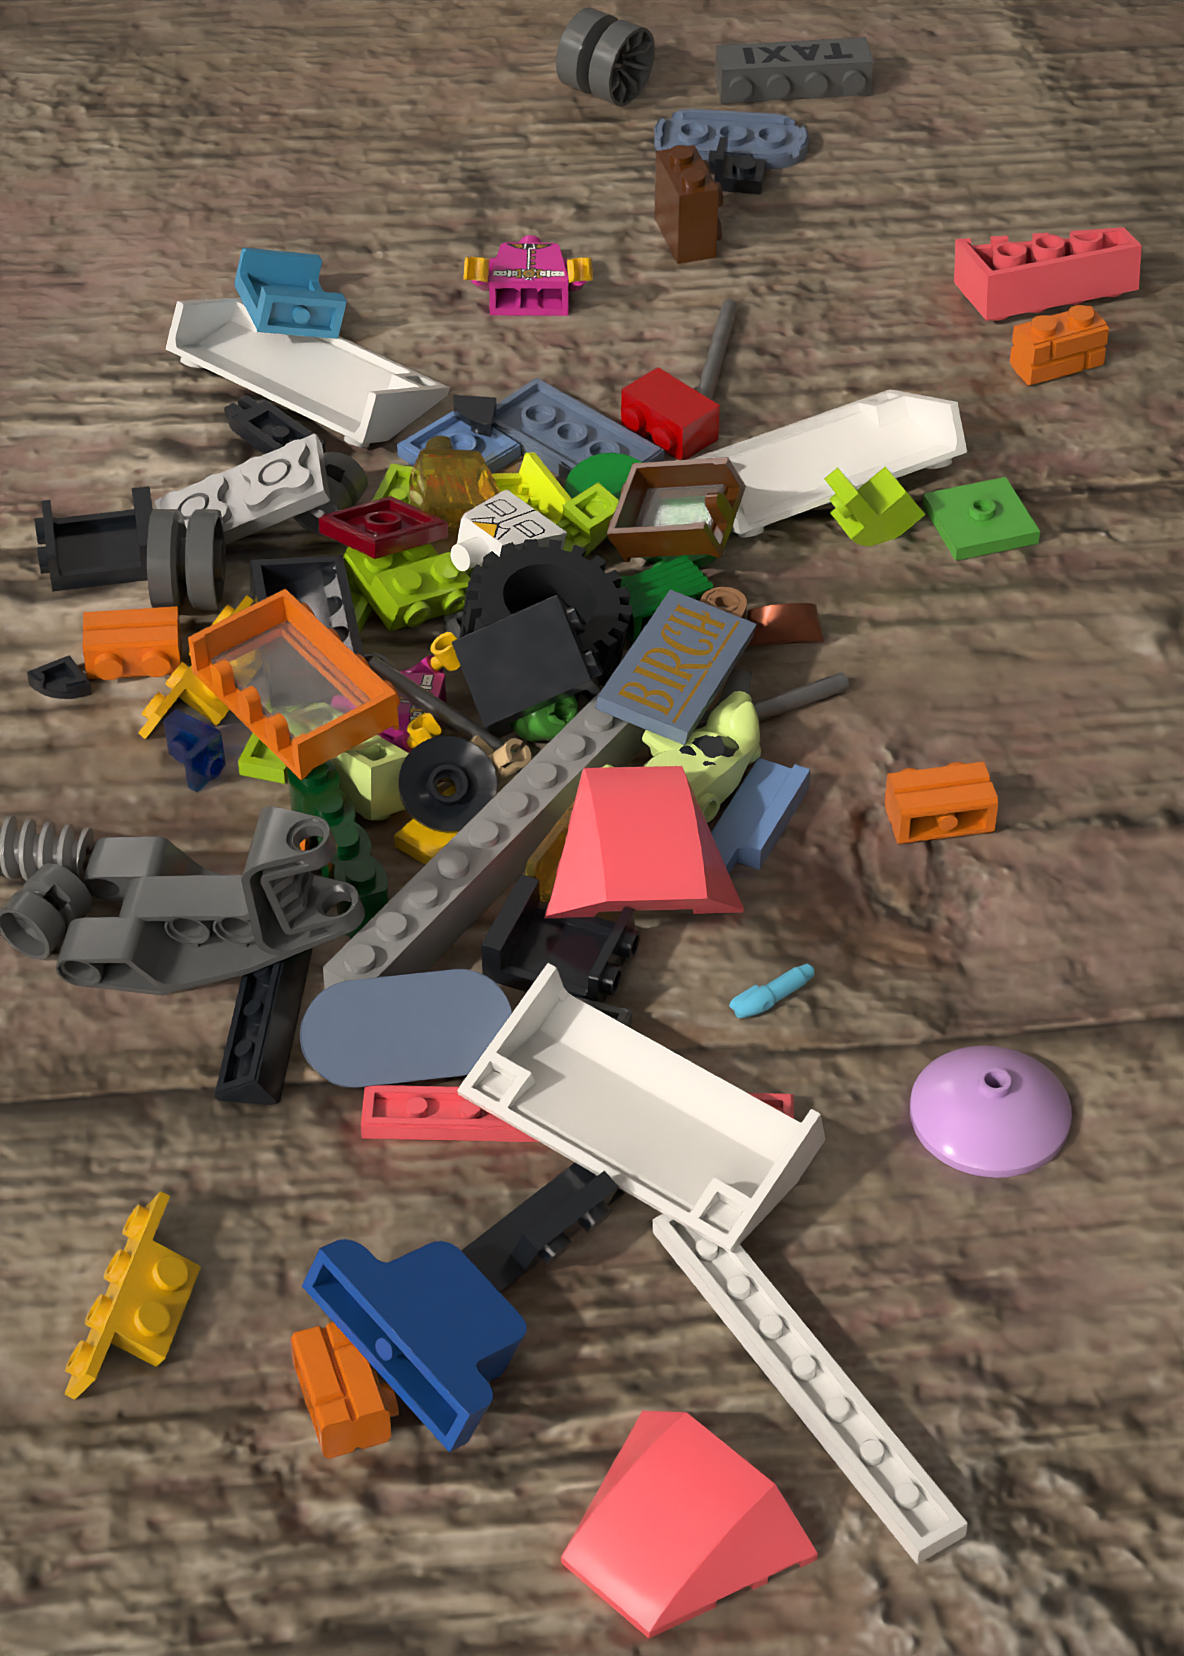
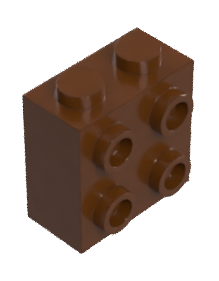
M677 145L671 149L656 151L654 219L677 264L716 258L717 241L722 239L718 207L723 206V191L720 183L714 182L711 176L709 162L701 158L695 145Z

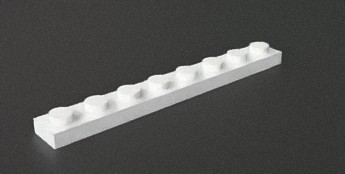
M665 1214L654 1218L653 1234L915 1563H921L964 1538L968 1525L965 1519L741 1245L730 1253Z

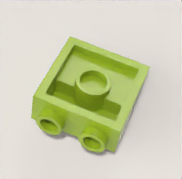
M428 543L378 559H373L357 550L348 552L345 555L344 564L346 572L389 631L406 626L416 627L426 620L445 614L458 613L464 609L470 578L465 571H460L455 567L451 559V552L438 555L433 546Z

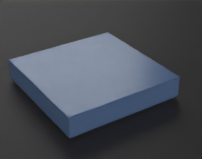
M454 410L397 444L398 457L413 467L432 470L434 481L440 485L444 483V480H452L453 488L459 490L455 481L457 480L462 493L476 485L481 474H493L521 457V446L519 443L494 427L491 437L472 432L471 426L455 418ZM427 451L432 454L445 452L448 465L443 467L431 465Z

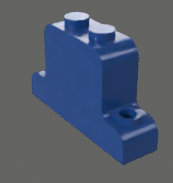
M340 1239L319 1249L302 1284L304 1290L449 1453L470 1441L493 1398V1392L488 1382L498 1378L505 1372L526 1334L527 1326L523 1317L459 1248L448 1242L434 1241L393 1261L382 1262L376 1259L360 1243L349 1239Z

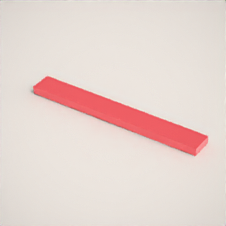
M374 1085L367 1086L364 1089L361 1119L362 1139L539 1142L458 1095L457 1089L459 1087ZM748 1093L794 1119L793 1094Z

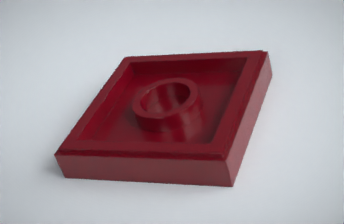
M389 496L322 515V517H319V533L373 559H378L448 538V523L419 508Z

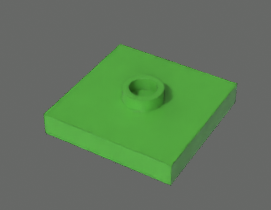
M1006 477L923 493L922 506L955 561L1039 544L1040 530Z

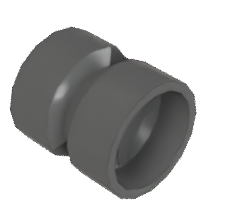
M324 453L330 501L294 516V519L311 533L324 535L319 533V517L356 506L368 487L367 476L363 468L356 460L343 453Z
M47 863L41 866L27 880L22 891L15 893L0 908V933L21 954L31 959L42 960L48 957L64 940L70 922L74 919L84 918L90 912L93 906L92 897L87 887L75 874L58 864Z

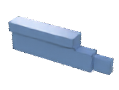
M762 758L757 759L711 832L729 874L736 863L758 870L761 869L809 790L810 769L794 764L793 768H789Z

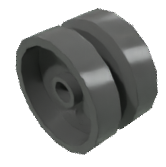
M153 509L150 515L147 538V579L152 608L178 606L179 610L184 602L187 588L189 602L195 610L220 611L226 574V547L221 511L218 509H195L189 518L186 532L185 521L179 510Z

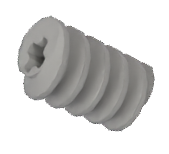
M8 815L4 820L2 828H0V874L3 873L7 879H18L22 876L27 882L41 866L51 863L68 869L83 881L94 846L93 829L91 827H84L79 840H76L73 825L65 824L60 837H56L54 822L46 821L41 833L37 834L35 819L27 818L21 831H18L16 816Z

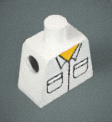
M505 490L463 515L457 544L451 549V559L458 570L466 571L474 568L476 564L482 566L483 557L491 551L500 557L502 545L513 542L518 550L523 549L524 540L537 539L539 547H548L549 539L562 541L561 549L563 550L566 531L510 491Z

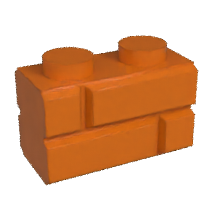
M1076 305L1071 307L1069 311L1059 314L1036 316L1032 321L1014 326L1012 337L1014 346H1011L1010 354L1011 367L1027 385H1034L1104 365L1106 354L1104 345L1108 341L1109 327L1091 305Z
M178 606L83 612L82 647L87 679L115 680L126 677H162L172 675L182 662V636Z
M984 761L967 764L953 762L943 767L919 770L906 768L896 773L887 774L884 803L890 824L892 823V830L897 844L995 831L998 796L993 783L990 782V776Z
M334 1322L327 1323L325 1328L316 1326L294 1332L292 1337H290L293 1365L323 1457L331 1459L352 1453L358 1447L366 1449L387 1443L392 1438L390 1417L399 1414L395 1393L387 1382L379 1383L375 1368Z

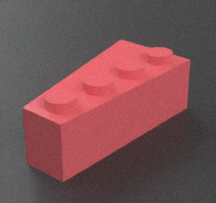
M1125 227L1071 231L1070 237L1067 239L1051 235L1048 232L1032 234V241L1008 242L1007 235L991 236L990 244L971 245L970 238L955 239L954 283L986 321H1001L1012 315L1027 312L1040 313L1051 307L1066 304L1079 305L1086 300L1101 297L1113 298L1125 292L1139 290L1142 245Z

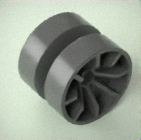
M591 7L584 8L570 20L560 39L556 55L557 76L561 83L584 93H593L595 97L617 106H626L640 94L649 78L655 56L654 37L651 31L645 27L626 20H618L613 15Z

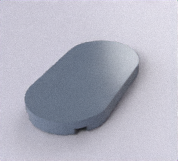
M684 109L672 113V118L666 121L665 117H663L656 123L654 128V146L657 151L671 149L677 145H695L701 158L708 161L710 150L717 151L720 137H728L727 156L738 157L747 155L755 159H766V169H781L793 166L806 157L809 148V133L803 125L801 128L796 126L794 119L780 114Z
M467 969L349 980L326 988L311 1002L301 1021L300 1043L303 1055L310 1066L327 1081L344 1088H362L374 1085L467 1076L510 1017L512 1011L504 992L493 980L481 973Z

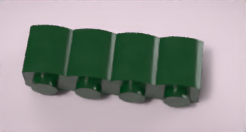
M328 760L313 768L303 780H300L288 768L291 811L317 816L327 821L337 843V852L334 858L327 865L319 868L321 877L349 883L354 886L365 908V917L362 923L355 930L346 934L352 939L389 902L387 874L379 861L372 857L370 838L367 832L356 823L353 802L345 792L340 790L339 774L334 764ZM309 837L310 850L317 847L322 842L323 837ZM348 901L337 903V916L345 913L352 903Z

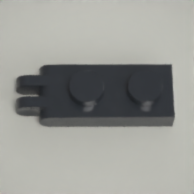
M246 395L238 399V405L231 403L224 408L231 430L263 454L279 449L293 440H300L313 434L265 399L256 402ZM319 438L324 454L326 453L325 442Z

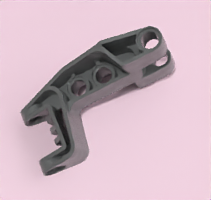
M267 806L262 808L255 827L243 875H223L207 870L198 865L164 837L100 838L93 846L82 882L87 887L89 893L96 898L123 902L119 917L78 918L71 921L55 969L61 979L76 986L163 996L171 992L249 974L355 930L362 923L365 917V908L354 886L349 883L312 874V870L327 865L337 852V843L327 821L317 816L279 807ZM311 836L323 837L322 842L317 847L306 851L301 850L300 843L304 839ZM341 901L352 903L351 907L341 915H327V912Z

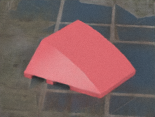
M682 766L584 768L582 770L568 824V833L562 856L558 863L557 876L545 918L595 917L598 912L622 911L624 907L633 908L635 911L693 909V914L742 913L744 911V907Z
M642 1411L563 1552L561 1563L650 1639L716 1608V1601L748 1586L753 1590L768 1583L769 1576L797 1563L801 1568L816 1561L818 1553L776 1484L687 1412Z

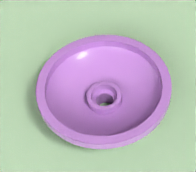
M971 1046L956 1049L938 1057L919 1074L914 1083L910 1098L911 1123L917 1137L925 1148L943 1163L972 1175L1000 1178L1018 1176L1034 1171L1048 1163L1059 1153L1070 1132L1072 1108L1068 1093L1061 1081L1049 1068L1038 1060L1008 1048Z

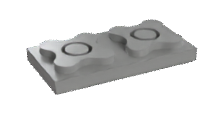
M316 433L300 440H293L279 449L260 457L250 458L245 463L222 473L212 474L179 491L169 492L164 497L154 501L155 509L179 510L185 521L186 532L189 518L195 509H218L221 511L225 545L330 501L322 443Z

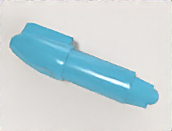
M808 963L794 967L765 986L758 987L755 984L733 998L729 1006L734 1010L737 1018H748L761 1014L773 1007L781 999L804 986L814 977L815 969Z

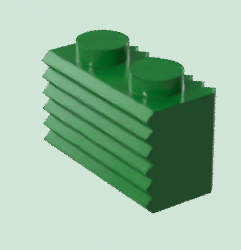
M687 555L671 561H659L652 568L632 576H621L620 588L628 587L631 596L629 606H632L626 638L632 645L634 644L670 590L700 601L706 591L714 588L712 581H708L707 576L703 575L702 570H698L697 565L694 566L692 560L689 561Z

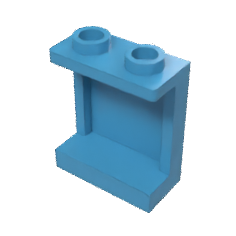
M243 248L241 250L234 286L257 332L338 339L347 301L342 293L323 291L319 284V274L322 266V259L319 255Z

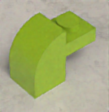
M886 466L859 489L851 483L838 467L824 478L835 492L829 498L835 506V509L830 513L849 538L856 544L870 547L896 539L926 515Z

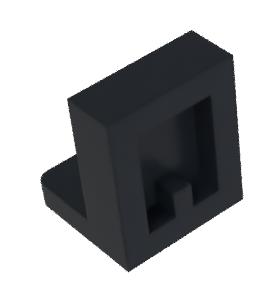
M720 137L717 151L710 150L708 159L711 174L714 175V182L720 183L723 192L761 195L766 173V159H755L747 155L738 157L727 156L728 137Z

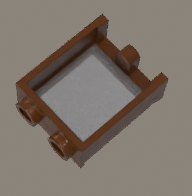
M729 457L633 463L627 480L622 486L621 496L613 518L609 521L607 535L625 562H630L631 558L700 554L722 558L746 485Z

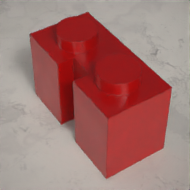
M655 368L621 389V424L644 439L652 435L654 443L677 460H687L719 440L720 405L661 368Z

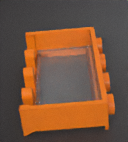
M286 589L188 637L193 674L300 780H303L313 768L391 727L395 731L399 729L398 706L400 705V698L393 684L388 680L383 681L370 669L368 662L361 654H354L342 642L340 636L333 628H327L323 625L305 602L300 603Z

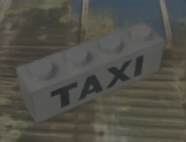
M866 37L716 45L715 82L720 103L871 95L873 58Z

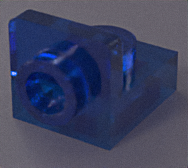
M175 709L163 720L168 753L178 762L185 765L188 789L198 793L210 780L216 779L226 766L222 732Z

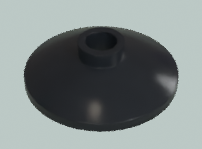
M438 736L417 745L405 758L398 778L400 798L407 812L421 825L438 832H459L497 794V775L489 757L474 743L455 736ZM442 782H448L453 785L455 793L451 796H443L438 792L437 786Z

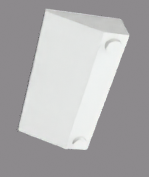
M241 298L177 301L165 348L181 356L180 361L183 364L194 368H206L345 435L344 441L358 447H369L370 443L390 440L444 399L450 387L340 336L338 339L257 332Z
M890 389L693 459L729 457L746 485L731 532L745 538L763 533L764 526L831 502L829 498L835 492L824 478L837 467L859 489L885 466L895 478L923 468L938 469L946 467L952 463L951 458L967 453L956 401Z
M549 963L457 1089L458 1095L592 1173L599 1175L605 1170L623 1191L730 1253L745 1240L797 1184L826 1140L820 1113L811 1109L802 1123L796 1121L570 995L563 987L557 968Z

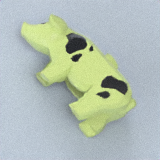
M735 691L722 701L710 713L707 725L695 729L685 745L648 730L644 732L642 741L650 747L651 754L654 756L643 767L682 766L707 823L716 816L720 804L736 789L747 765L755 762L761 755L758 715L751 702V696L742 691ZM606 764V765H604L603 767H613V766H612L611 764Z

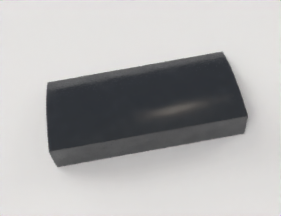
M343 555L250 560V592L254 600L253 605L286 589L300 603L305 602L323 625L327 628H333L340 636L342 642L354 654H361L364 657ZM283 638L261 648L271 709L308 705L341 695Z

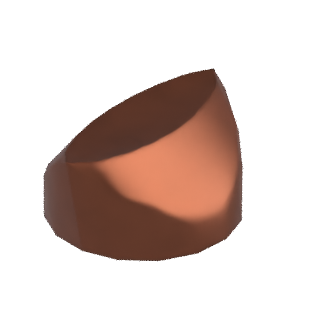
M777 604L757 607L747 611L746 620L757 624L754 637L747 647L825 643L816 604Z

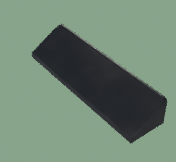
M312 948L249 974L242 975L214 1094L218 1101L263 1105L278 1104L281 1101Z

